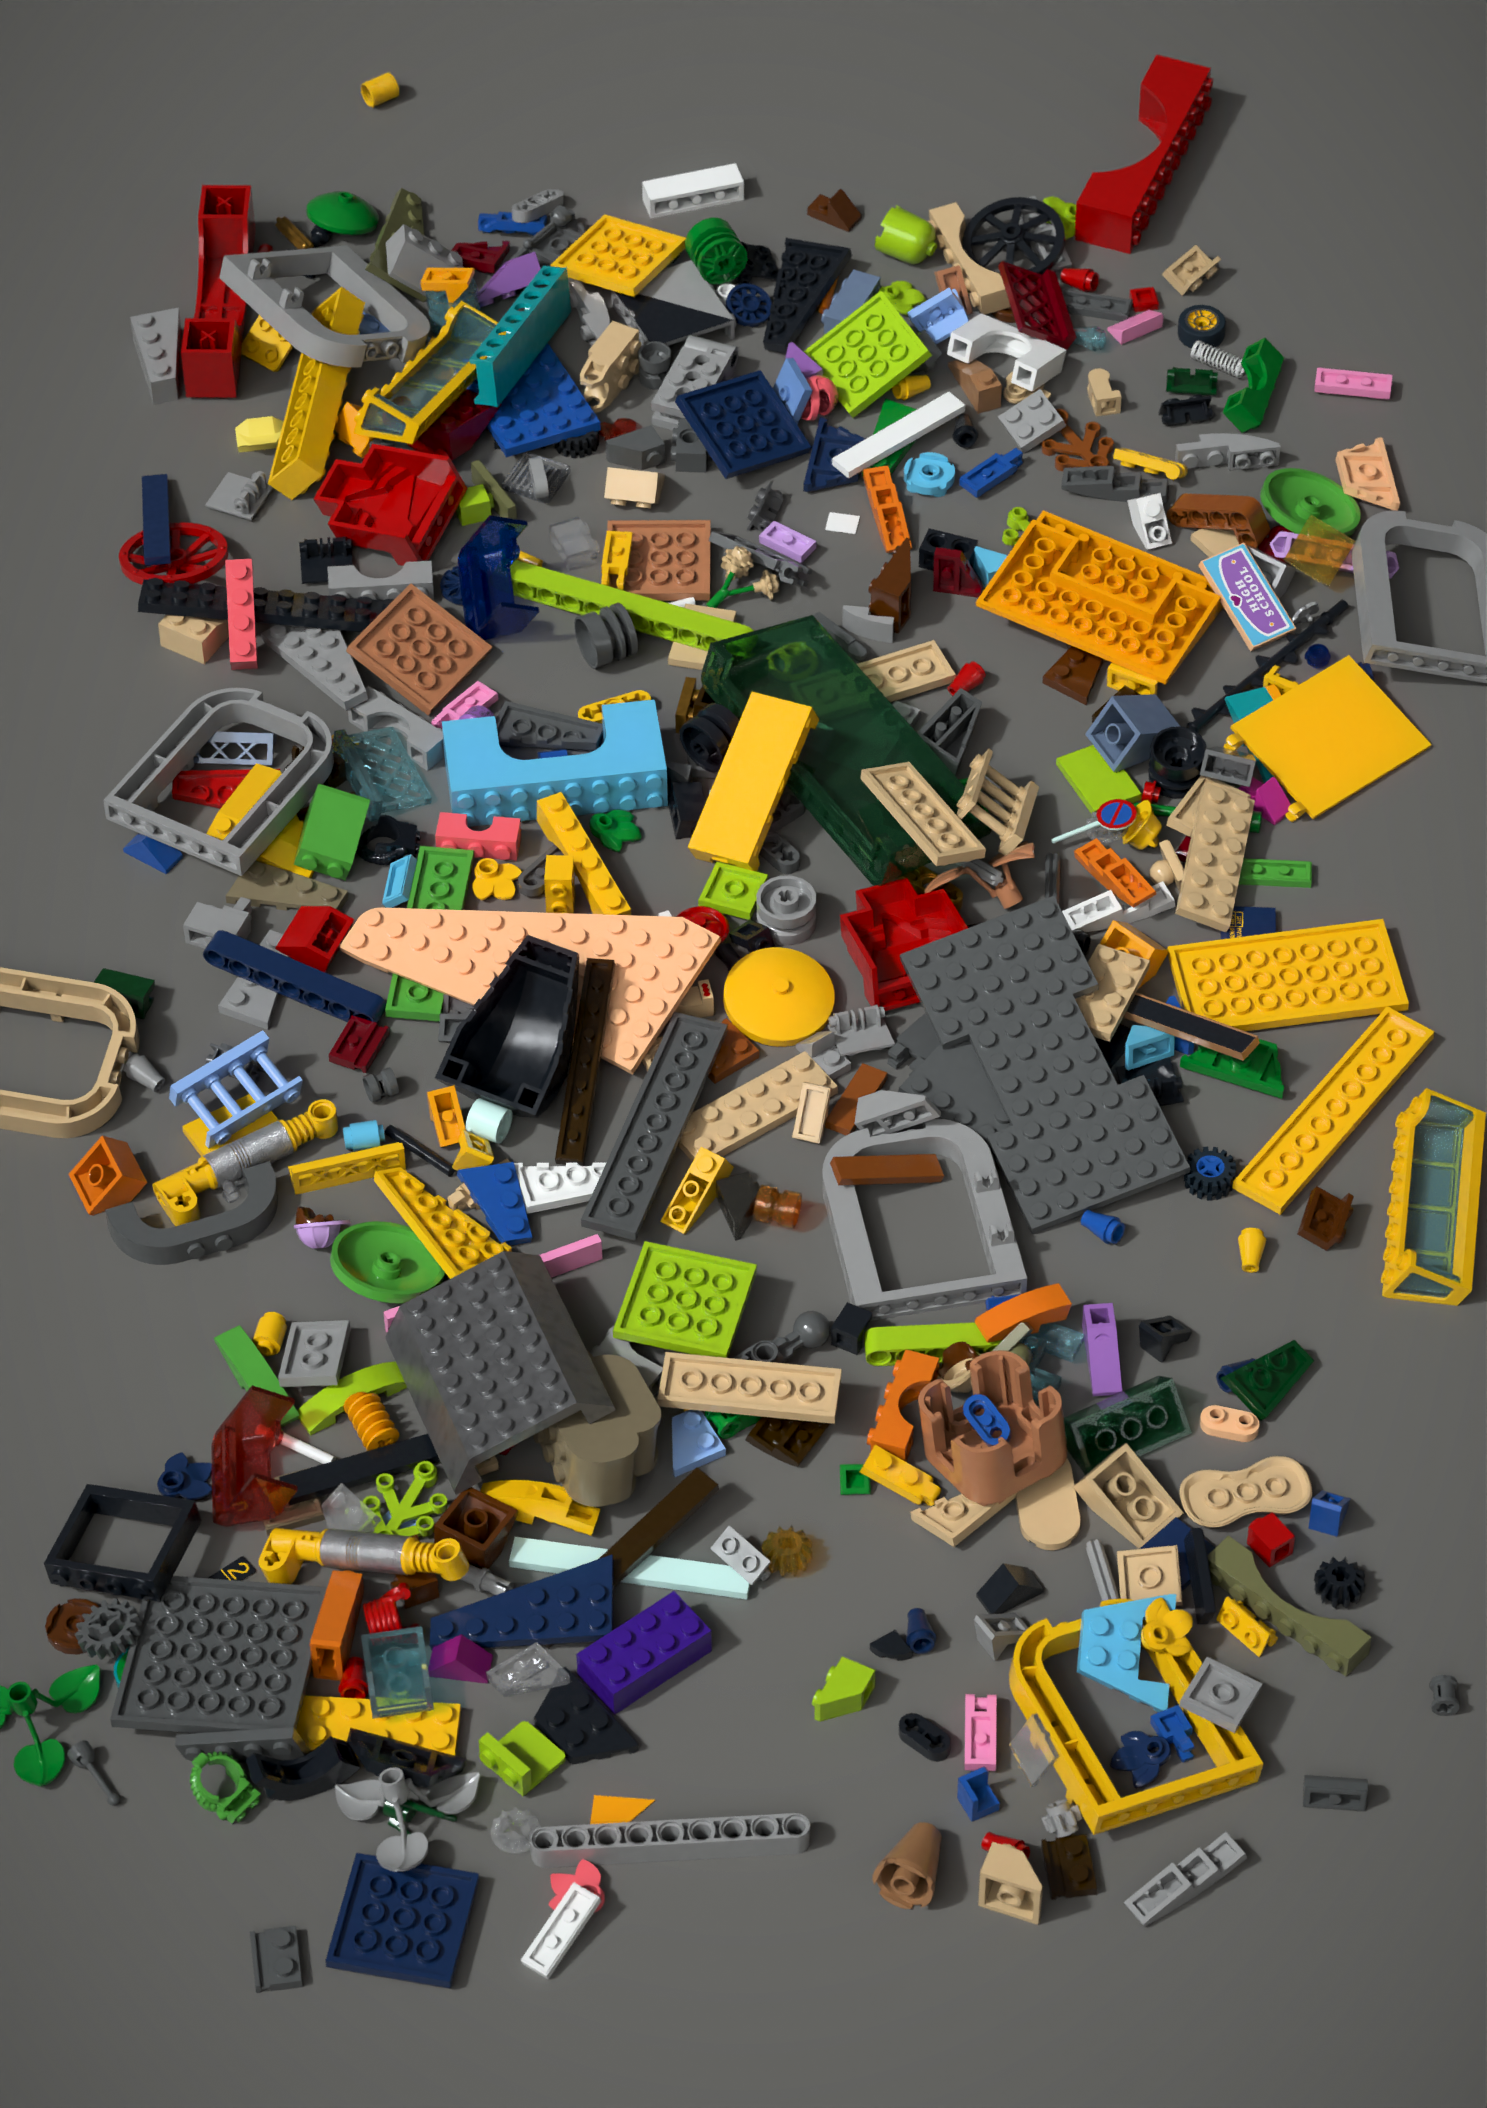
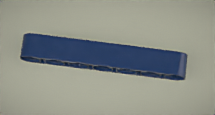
M217 931L203 952L204 959L212 966L346 1022L353 1015L378 1023L385 1012L386 1001L381 996L227 931Z

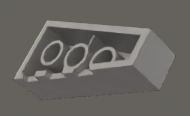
M179 307L130 317L133 341L153 405L178 400L181 349Z

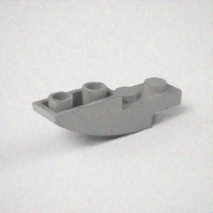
M576 280L570 282L571 307L577 309L582 321L580 334L583 340L588 341L592 347L609 326L610 318L605 302L599 292L589 294L582 283Z
M1199 434L1198 442L1176 444L1175 462L1184 464L1187 469L1227 464L1229 471L1279 465L1280 444L1268 439L1242 434Z

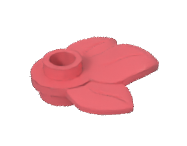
M582 1859L576 1868L575 1875L551 1874L552 1890L557 1895L549 1902V1906L553 1910L556 1909L573 1882L600 1897L601 1903L594 1912L603 1907L605 1894L600 1887L601 1874L589 1861Z

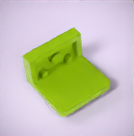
M527 1721L520 1722L499 1741L488 1732L479 1739V1758L482 1763L493 1770L508 1786L515 1789L523 1797L565 1762V1753Z

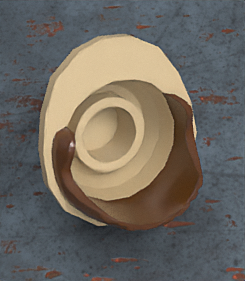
M956 1342L950 1345L942 1353V1368L937 1370L939 1375L937 1379H942L952 1392H970L972 1390L970 1363L981 1354L976 1352L966 1342Z

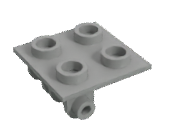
M262 471L254 472L251 479L228 472L205 504V507L252 520L273 490V487L266 483V474Z
M883 1006L865 1007L864 1015L862 1009L858 1008V1018L855 1017L853 1009L849 1010V1013L848 1011L833 1013V1016L828 1017L829 1024H827L829 1031L835 1032V1044L841 1056H852L861 1052L882 1050L895 1045L883 1019L885 1017Z

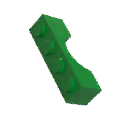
M1266 338L1246 348L1241 365L1246 372L1249 388L1246 387L1230 395L1223 410V414L1241 433L1251 428L1255 429L1263 422V415L1269 405L1271 393L1275 389L1276 379L1281 372L1284 356Z

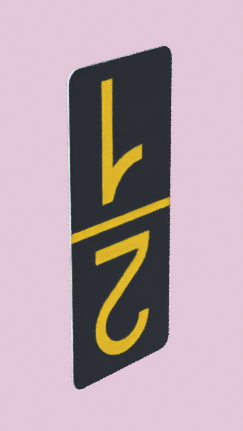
M242 1556L208 1578L242 1581L255 1573L256 1569Z

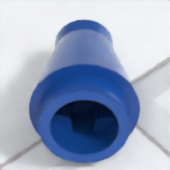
M1091 1210L1085 1211L1082 1215L1081 1225L1089 1229L1104 1243L1116 1244L1122 1238L1125 1225L1121 1222L1120 1218L1096 1213Z

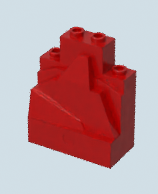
M372 444L362 463L336 459L321 487L316 492L314 501L323 515L331 516L328 526L336 538L345 536L346 539L351 538L353 546L386 551L393 556L398 565L404 566L405 562L429 560L468 488L448 456Z
M903 878L856 890L857 911L840 915L841 936L847 945L848 953L863 977L866 999L870 1006H883L885 1011L919 1003L920 1000L900 961V954L968 928L944 889L917 895L908 878Z

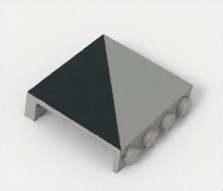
M692 260L663 269L635 297L611 290L612 306L626 326L639 330L641 346L654 341L662 342L669 346L687 340L689 335L699 336L720 328L724 329V333L731 340L734 339V328L737 327L734 315L727 311L723 299L718 298L711 283L708 284L702 278Z

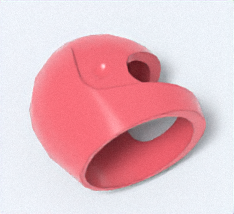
M820 375L806 378L813 391L801 416L805 421H815L818 414L825 416L831 413L838 402L837 387L832 380Z

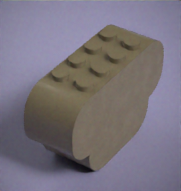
M587 1350L615 1407V1411L589 1424L582 1411L579 1410L534 1434L533 1438L535 1443H540L545 1461L551 1463L554 1477L557 1482L562 1483L566 1493L579 1504L601 1507L619 1503L629 1498L635 1490L636 1477L650 1472L656 1466L658 1461V1449L656 1446L657 1429L661 1421V1409L639 1370L631 1361L617 1355L593 1357Z

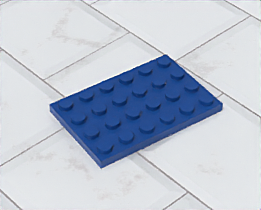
M548 343L501 402L502 405L487 425L488 430L506 457L561 442L560 440H566L567 438L582 436L591 431L601 430L599 419ZM453 369L454 376H455L460 370H455V369ZM476 379L467 389L479 394L478 379Z

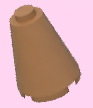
M925 1822L916 1823L875 1868L872 1877L873 1883L875 1885L877 1882L881 1889L879 1894L889 1903L904 1909H912L913 1905L922 1904L921 1907H924L930 1903L935 1890L942 1840L940 1831L934 1825Z

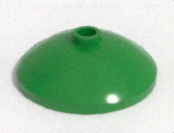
M330 192L318 195L310 200L306 207V215L314 224L335 233L348 235L365 234L373 231L379 222V215L374 207L362 198L349 192Z

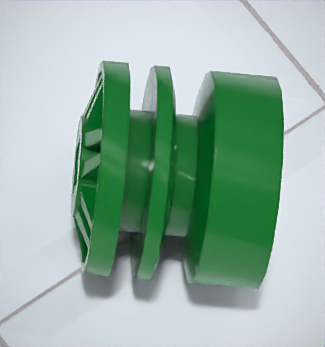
M713 217L704 219L694 225L688 232L685 239V250L705 281L711 284L727 283L738 277L744 270L747 263V251L727 221L722 218Z

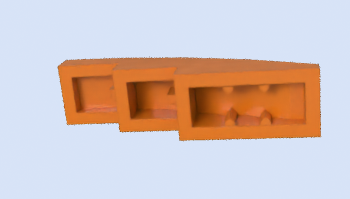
M889 466L863 469V478L882 543L886 553L894 552L895 548L901 546L906 537H910L902 504L898 500L895 483H892Z
M1097 838L1074 851L1075 858L1096 880L1133 908L1156 895L1154 888L1126 858L1121 859L1112 848L1106 849Z

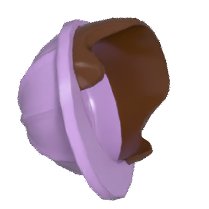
M297 1207L294 1229H296L299 1239L306 1246L313 1249L326 1248L339 1235L340 1226L351 1223L350 1220L334 1221L332 1214L324 1218L322 1214L316 1216L311 1208Z

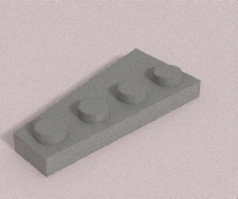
M269 930L260 946L287 956L275 949L284 934ZM237 977L218 1005L219 1013L268 1030L272 1012H274L277 1004L278 993Z

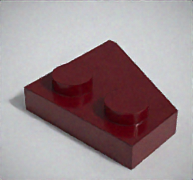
M502 241V246L488 247L487 242L456 243L451 251L457 252L462 257L463 268H474L483 273H495L510 251V241Z
M936 547L934 553L933 591L979 598L984 591V587L963 552Z

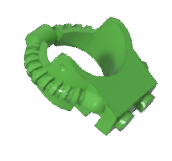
M222 1752L207 1753V1755L200 1753L192 1761L194 1767L191 1769L190 1785L194 1797L196 1796V1800L202 1808L216 1812L220 1820L226 1819L231 1824L236 1820L240 1822L247 1815L245 1811L249 1807L254 1809L260 1802L258 1800L260 1792L246 1780L247 1775L244 1774V1768H242L241 1763H238L237 1759H233V1756H228L227 1753L222 1754ZM206 1764L209 1766L214 1764L225 1766V1773L235 1782L237 1788L235 1793L229 1797L219 1799V1796L207 1792L201 1783L200 1775L202 1768Z

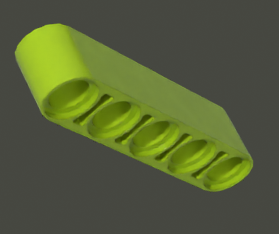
M975 1322L874 1327L868 1329L864 1334L866 1361L873 1366H894L897 1359L902 1360L905 1349L938 1357L939 1363H942V1353L956 1342H966L982 1355L992 1351L1002 1341L987 1343Z

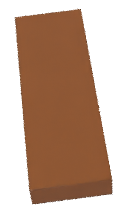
M862 1063L827 1117L825 1128L843 1135L854 1132L857 1128L854 1122L858 1098L880 1091L888 1079V1073Z

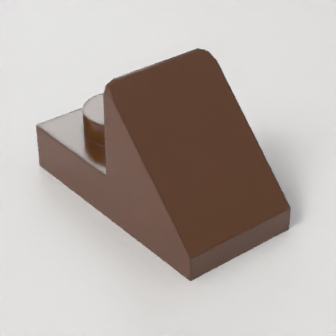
M839 189L832 198L820 194L807 207L808 216L847 232L861 220L860 212L842 189Z

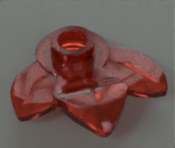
M630 418L617 419L614 424L601 422L599 434L605 437L604 440L606 442V440L635 431L637 425Z

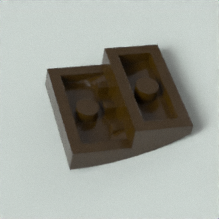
M761 1417L745 1440L762 1452L782 1462L798 1467L829 1427L830 1423Z

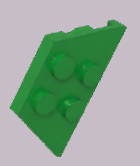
M1259 1039V1045L1244 1061L1198 1045L1196 1052L1190 1056L1185 1054L1180 1059L1181 1068L1281 1099L1284 1095L1281 1067L1278 1062V1049L1275 1043Z

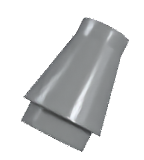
M138 1053L132 1055L123 1067V1071L127 1073V1078L150 1088L154 1092L159 1091L165 1083V1078L158 1073L145 1055L140 1056Z

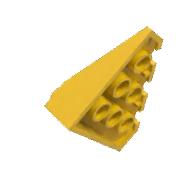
M256 763L218 811L206 834L223 841L280 777L281 771ZM297 814L256 861L311 878L314 873L313 870L294 865L303 827V821H299Z

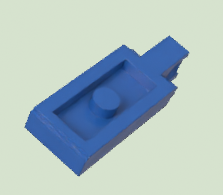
M499 212L498 214L480 213L478 218V230L489 233L493 230H502L504 233L519 231L535 235L547 225L546 215L528 223L513 221L512 212Z
M1014 448L1005 455L994 454L961 476L959 485L978 498L1018 470V467L1023 464V452Z

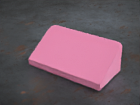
M1148 310L1108 327L1107 331L1122 345L1163 327V314Z

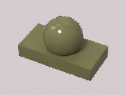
M1021 1322L992 1351H1008L1017 1354L1029 1366L1032 1360V1353L1029 1347L1021 1342L1034 1329L1027 1322Z

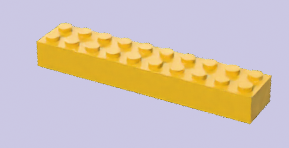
M341 286L314 309L311 315L329 330L346 335H359V326L364 318L365 302ZM303 353L300 356L268 481L270 486L291 500L299 494H304L315 481L319 482L325 475L326 469L324 467L330 455L329 447L334 439L333 431L339 419L337 416L338 411L343 403L342 394L347 386V374L351 370V367L327 364L308 357Z

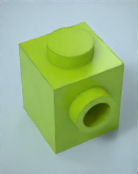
M483 484L467 487L468 489L455 511L461 525L465 526L490 520L491 508H494L491 493L486 492Z

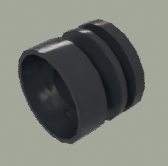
M1182 726L1166 728L1154 736L1150 746L1148 778L1149 782L1152 783L1156 780V786L1161 787L1159 794L1172 799L1184 798L1201 776L1200 771L1206 750V742L1202 736L1194 730Z

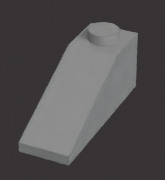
M880 1090L858 1098L854 1124L860 1130L868 1128L870 1137L880 1134H890L941 1117V1111L924 1095Z

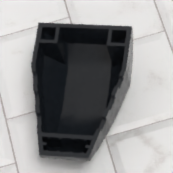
M527 935L505 963L507 966L490 983L491 987L482 999L479 998L474 1004L473 1010L466 1020L463 1019L458 1025L435 1079L447 1086L455 1085L456 1091L473 1100L481 1098L512 1110L513 1115L537 1118L548 1109L567 1076L577 1008L579 954Z

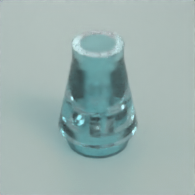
M1100 327L1074 328L1077 338L1073 343L1092 351L1103 349L1106 341L1105 330H1101Z

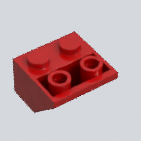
M301 906L275 949L296 961L326 972L338 953L340 944L349 933L354 919L331 906Z

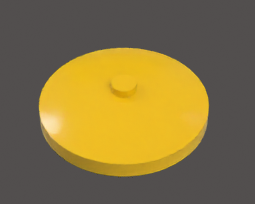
M782 947L759 949L742 957L729 971L723 992L724 1008L732 1024L749 1039L776 1047L794 1046L815 1033L821 1032L829 1022L828 1017L832 1015L835 1000L834 987L825 969L810 956L797 950Z

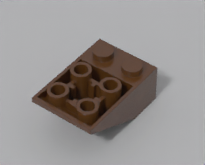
M907 537L901 546L895 548L890 561L884 563L880 575L877 579L874 578L869 586V593L871 594L869 612L874 616L894 617V632L898 634L910 618L911 559L910 538Z

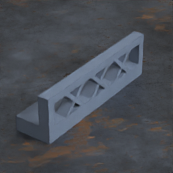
M215 732L206 743H211L217 751L210 758H203L198 752L196 753L198 758H193L194 763L255 765L257 763L273 766L276 734ZM216 743H225V744L222 745L221 747H219ZM229 744H238L244 752L236 759H230L223 750ZM243 744H251L247 749L243 746ZM256 744L267 745V760H258L249 751ZM218 754H221L224 758H215V757H216ZM247 754L251 759L242 758Z

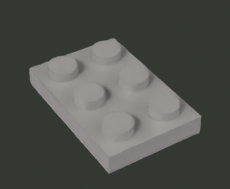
M349 1320L292 1322L278 1376L280 1387L338 1385L351 1330Z

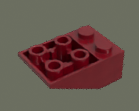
M466 389L418 440L434 451L437 449L444 450L450 459L454 460L472 448L502 404L498 407L475 404L474 399L478 393Z

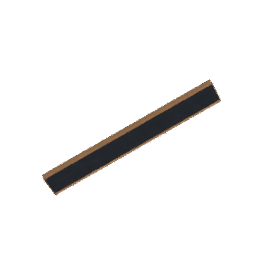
M1139 993L1135 994L1123 1017L1242 1061L1260 1043L1257 1035Z

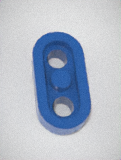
M981 1394L970 1396L964 1403L963 1413L988 1447L998 1444V1438L992 1437L995 1431H1001L1000 1437H1003L1009 1443L1012 1436L1011 1428L990 1399ZM982 1408L985 1410L981 1416L975 1415L977 1409Z

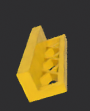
M396 1142L288 1166V1171L294 1193L297 1195L374 1178L375 1171L397 1167L406 1170L403 1143Z

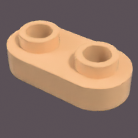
M1211 1405L1201 1412L1200 1427L1203 1432L1211 1436L1239 1442H1249L1258 1435L1259 1420L1253 1413Z

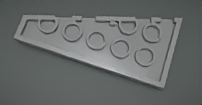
M277 624L261 633L262 640L266 645L344 710H348L368 700L366 689L353 659L346 652L347 646L340 630Z

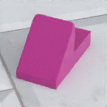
M1252 777L1250 787L1241 785L1237 788L1251 795L1250 799L1255 800L1253 811H1261L1262 817L1274 826L1286 817L1285 814L1289 812L1288 807L1291 804L1275 777H1272L1264 784Z

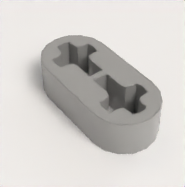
M542 457L528 458L529 473L535 498L549 497Z

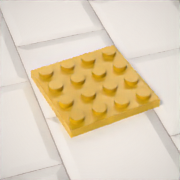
M604 214L563 252L551 266L567 267L568 278L635 297L685 249L686 238Z

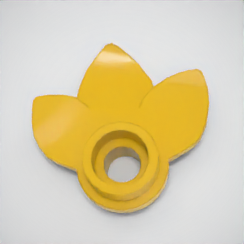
M484 858L474 868L475 880L472 883V890L480 900H485L491 895L501 900L511 899L515 895L513 880L518 879L522 871L513 864H498L494 859Z
M1164 1598L1154 1600L1145 1611L1147 1624L1144 1625L1141 1631L1142 1644L1148 1650H1165L1172 1656H1182L1188 1653L1192 1647L1184 1636L1192 1628V1615L1187 1611L1179 1609L1170 1611ZM1154 1631L1159 1635L1160 1639L1154 1635Z

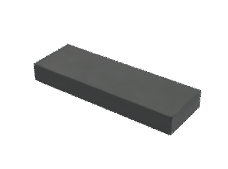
M1061 288L1068 313L1120 322L1129 318L1132 308L1131 299Z

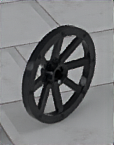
M1013 197L996 201L980 210L971 219L964 231L962 248L970 259L984 268L1003 249L1007 250L1006 262L1014 265L1015 251L1021 250L1034 265V267L1028 270L1043 275L1047 269L1051 270L1060 259L1064 251L1066 238L1061 218L1053 208L1036 199ZM1023 209L1041 214L1019 225ZM1014 210L1011 223L1005 224L995 217L999 213ZM986 221L1001 231L975 236L978 229ZM1050 221L1055 228L1056 237L1027 231ZM998 241L979 261L976 260L972 253L973 245ZM1026 241L1054 246L1048 256L1041 261L1026 244Z

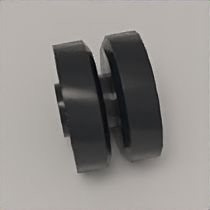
M711 703L706 705L698 712L696 717L689 719L683 724L679 731L680 741L684 750L704 770L713 773L719 772L738 726L739 719L721 704Z

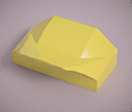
M273 416L246 419L235 428L238 453L277 448L284 421Z

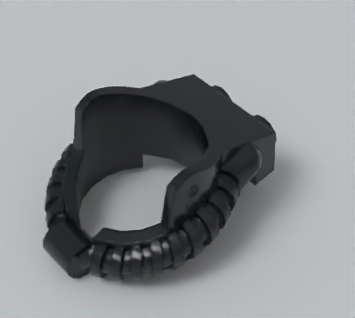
M389 815L379 816L378 824L372 826L371 829L368 828L361 835L356 853L365 861L378 865H390L392 862H395V859H401L406 854H411L416 858L420 848L417 841H421V831L417 830V825L397 821ZM378 837L396 840L391 843H377L375 851L368 849L366 846L371 840Z

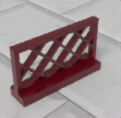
M1001 261L998 268L1018 331L1040 340H1045L1067 351L1077 337L1056 273L1047 269L1041 275Z

